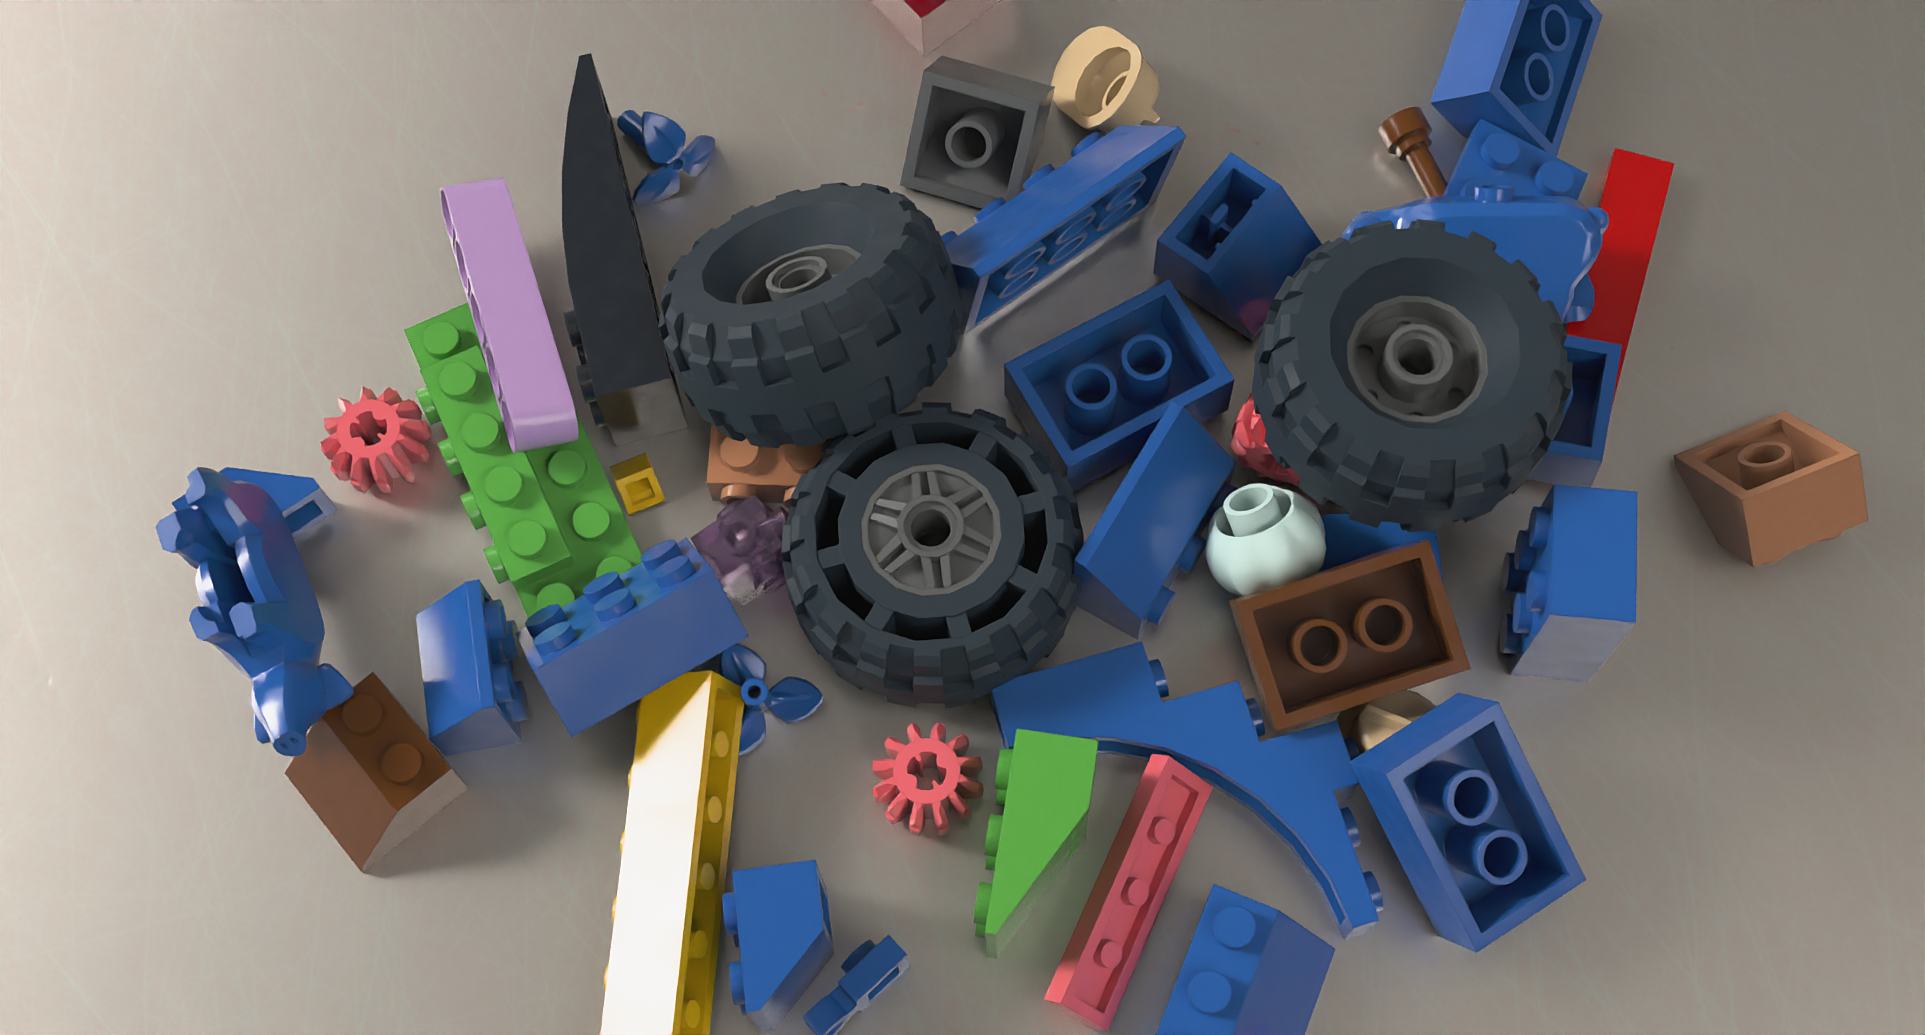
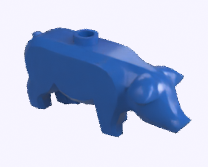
M1483 184L1475 186L1474 196L1428 197L1391 208L1361 212L1351 220L1341 237L1349 240L1355 228L1388 220L1394 223L1395 229L1409 228L1411 221L1423 219L1445 222L1446 232L1468 238L1471 231H1474L1496 242L1495 253L1510 264L1520 259L1538 278L1537 282L1541 287L1537 294L1542 302L1546 300L1553 301L1562 323H1568L1572 321H1585L1594 307L1595 290L1588 271L1602 248L1603 233L1608 227L1609 217L1602 208L1586 207L1579 200L1569 197L1513 196L1514 186Z
M197 467L187 476L190 486L185 494L188 505L194 506L175 511L161 519L156 525L162 549L170 553H178L192 567L197 569L195 582L203 606H197L192 610L189 617L190 624L196 638L207 641L215 646L243 675L251 680L252 692L250 701L254 711V731L257 740L262 744L271 742L276 752L284 756H299L306 750V734L308 729L324 716L326 710L332 709L348 700L354 694L353 687L331 664L323 663L319 665L325 636L324 622L302 558L278 505L270 495L256 484L242 480L231 481L213 469Z

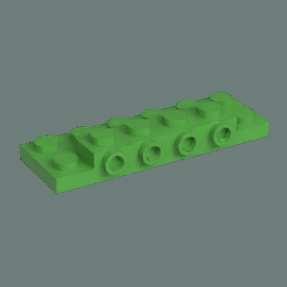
M468 302L404 329L426 384V387L415 391L419 403L430 425L442 421L448 439L438 443L441 454L452 476L455 477L464 473L471 488L470 492L460 496L465 510L476 530L487 526L494 545L483 549L486 559L499 584L508 580L511 581L528 618L549 605L559 604L562 608L584 595L583 589L591 581L606 573L618 572L620 575L642 563V554L577 411V441L513 453L506 435Z

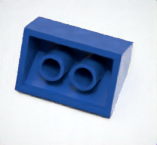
M1466 0L1430 103L1465 138H1469L1471 131L1478 121L1483 119L1557 157L1603 15L1590 0Z
M1171 401L1074 560L1073 575L1081 579L1076 606L1139 640L1148 623L1157 627L1162 623L1176 597V592L1170 590L1169 587L1180 569L1188 574L1192 572L1206 547V539L1200 535L1210 518L1223 506L1225 499L1238 489L1231 485L1236 461L1182 405Z
M1213 884L1156 1035H1305L1336 949L1280 910Z

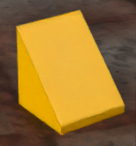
M646 452L610 466L613 478L629 515L665 501Z

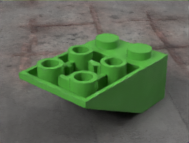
M1017 728L1014 748L1000 749L995 789H997L996 805L1004 806L1003 816L990 814L984 855L987 856L985 870L994 871L993 883H979L974 913V924H976L975 936L985 938L987 958L997 959L1086 839L1099 740Z

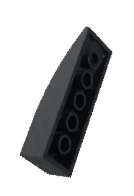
M592 54L581 55L578 59L567 113L562 163V232L568 284L574 308L563 310L571 344L577 348L581 365L576 366V371L585 403L590 405L596 427L607 426L617 447L687 429L688 424L675 372L659 330L660 311L612 116Z

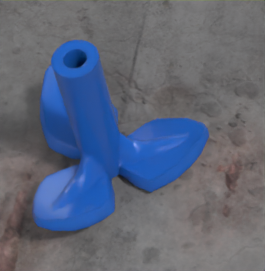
M626 110L617 120L618 128L643 149L651 160L657 162L658 169L644 177L634 191L632 200L636 205L654 204L669 198L679 191V173L682 170L692 177H697L711 161L715 150V139L708 135H700L684 149L686 141L685 131L668 117L649 111L643 112L641 117L633 110Z
M737 643L721 652L719 673L724 678L742 687L741 696L746 703L743 708L739 755L755 749L765 739L766 721L764 712L770 710L787 724L795 723L813 714L819 708L824 698L821 691L813 683L793 676L783 678L768 689L764 683L767 664L755 651Z

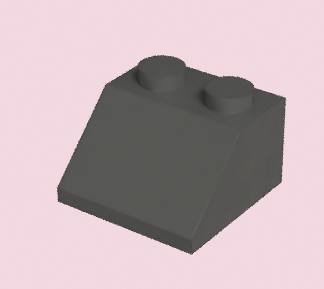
M946 56L939 57L923 71L900 185L981 209L1000 197H1003L1006 202L1010 201L1024 191L1022 186L1032 172L1043 141L1055 87Z

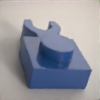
M889 934L877 945L871 939L861 944L841 965V969L846 974L838 981V986L830 994L817 1002L802 1017L806 1025L815 1035H836L857 1011L861 1013L910 967L907 954Z

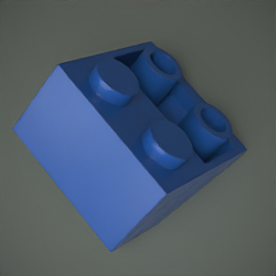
M1230 152L1157 239L1153 274L1163 281L1169 279L1176 290L1253 341L1262 330L1269 308L1287 276L1292 277L1302 266L1305 257L1321 246L1322 243L1279 183Z
M480 580L465 582L416 614L429 740L444 756L522 742L519 721L529 719V706L524 684L522 681L514 682L512 659L521 658V645L515 634L518 632L516 622L514 620L507 621L502 601L500 599L493 600Z
M816 860L732 871L734 892L723 893L722 895L727 935H733L735 947H740L741 961L729 963L734 1005H740L742 1016L749 1015L760 1032L776 1030L834 955L827 887Z

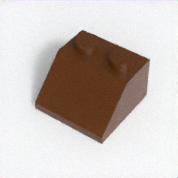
M374 672L353 687L354 694L348 700L332 709L326 710L324 716L312 725L306 735V750L303 754L294 756L285 771V775L363 873L469 789L400 701Z

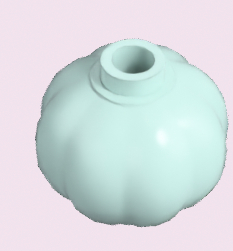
M1262 483L1243 486L1232 492L1225 499L1223 506L1214 513L1210 520L1206 533V559L1211 574L1216 582L1229 592L1246 596L1317 573L1323 565L1326 552L1324 523L1317 507L1310 500L1294 491Z

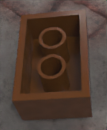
M1429 540L1408 542L1318 571L1281 586L1228 600L1268 724L1276 731L1471 669Z

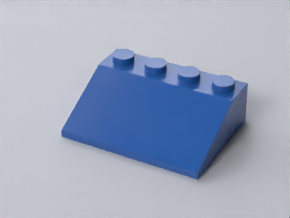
M1120 125L1104 137L1099 131L1094 132L1074 147L1070 153L1073 158L1054 169L1051 164H1048L1032 174L1022 186L1024 191L1008 202L1003 197H1000L986 205L975 216V225L960 235H957L955 231H949L942 235L941 238L947 249L961 294L960 301L964 312L959 329L963 335L967 334L1153 205L1187 137L1179 126Z

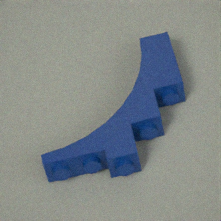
M1142 641L1018 676L1004 685L991 690L990 703L1004 748H1014L1016 729L1018 728L1099 740L1097 754H1111L1149 762L1152 754L1170 756L1205 782L1252 811L1292 849L1322 891L1344 940L1368 934L1378 923L1377 912L1383 910V899L1379 885L1371 871L1362 872L1354 850V847L1360 846V835L1349 807L1340 809L1338 802L1350 799L1359 784L1349 762L1360 754L1351 737L1343 739L1337 720L1260 742L1258 737L1265 736V725L1260 708L1255 698L1245 700L1239 680L1162 702L1161 698L1169 696L1167 680L1159 659L1148 661Z

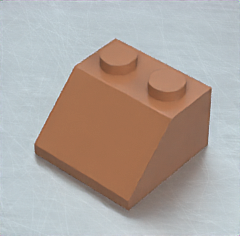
M1787 411L1780 412L1673 455L1675 467L1718 544L1753 568L1759 565L1776 563L1782 560L1788 553L1815 542L1835 539L1843 531L1869 521L1860 453Z

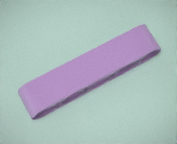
M499 177L441 187L440 198L446 229L506 435L513 453L577 441L578 422L573 399L505 179Z

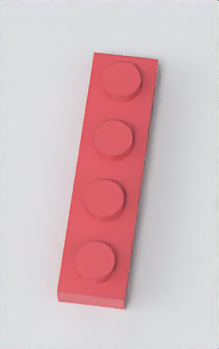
M1151 755L1044 997V1000L1090 1028L1108 1032L1213 788L1170 756Z

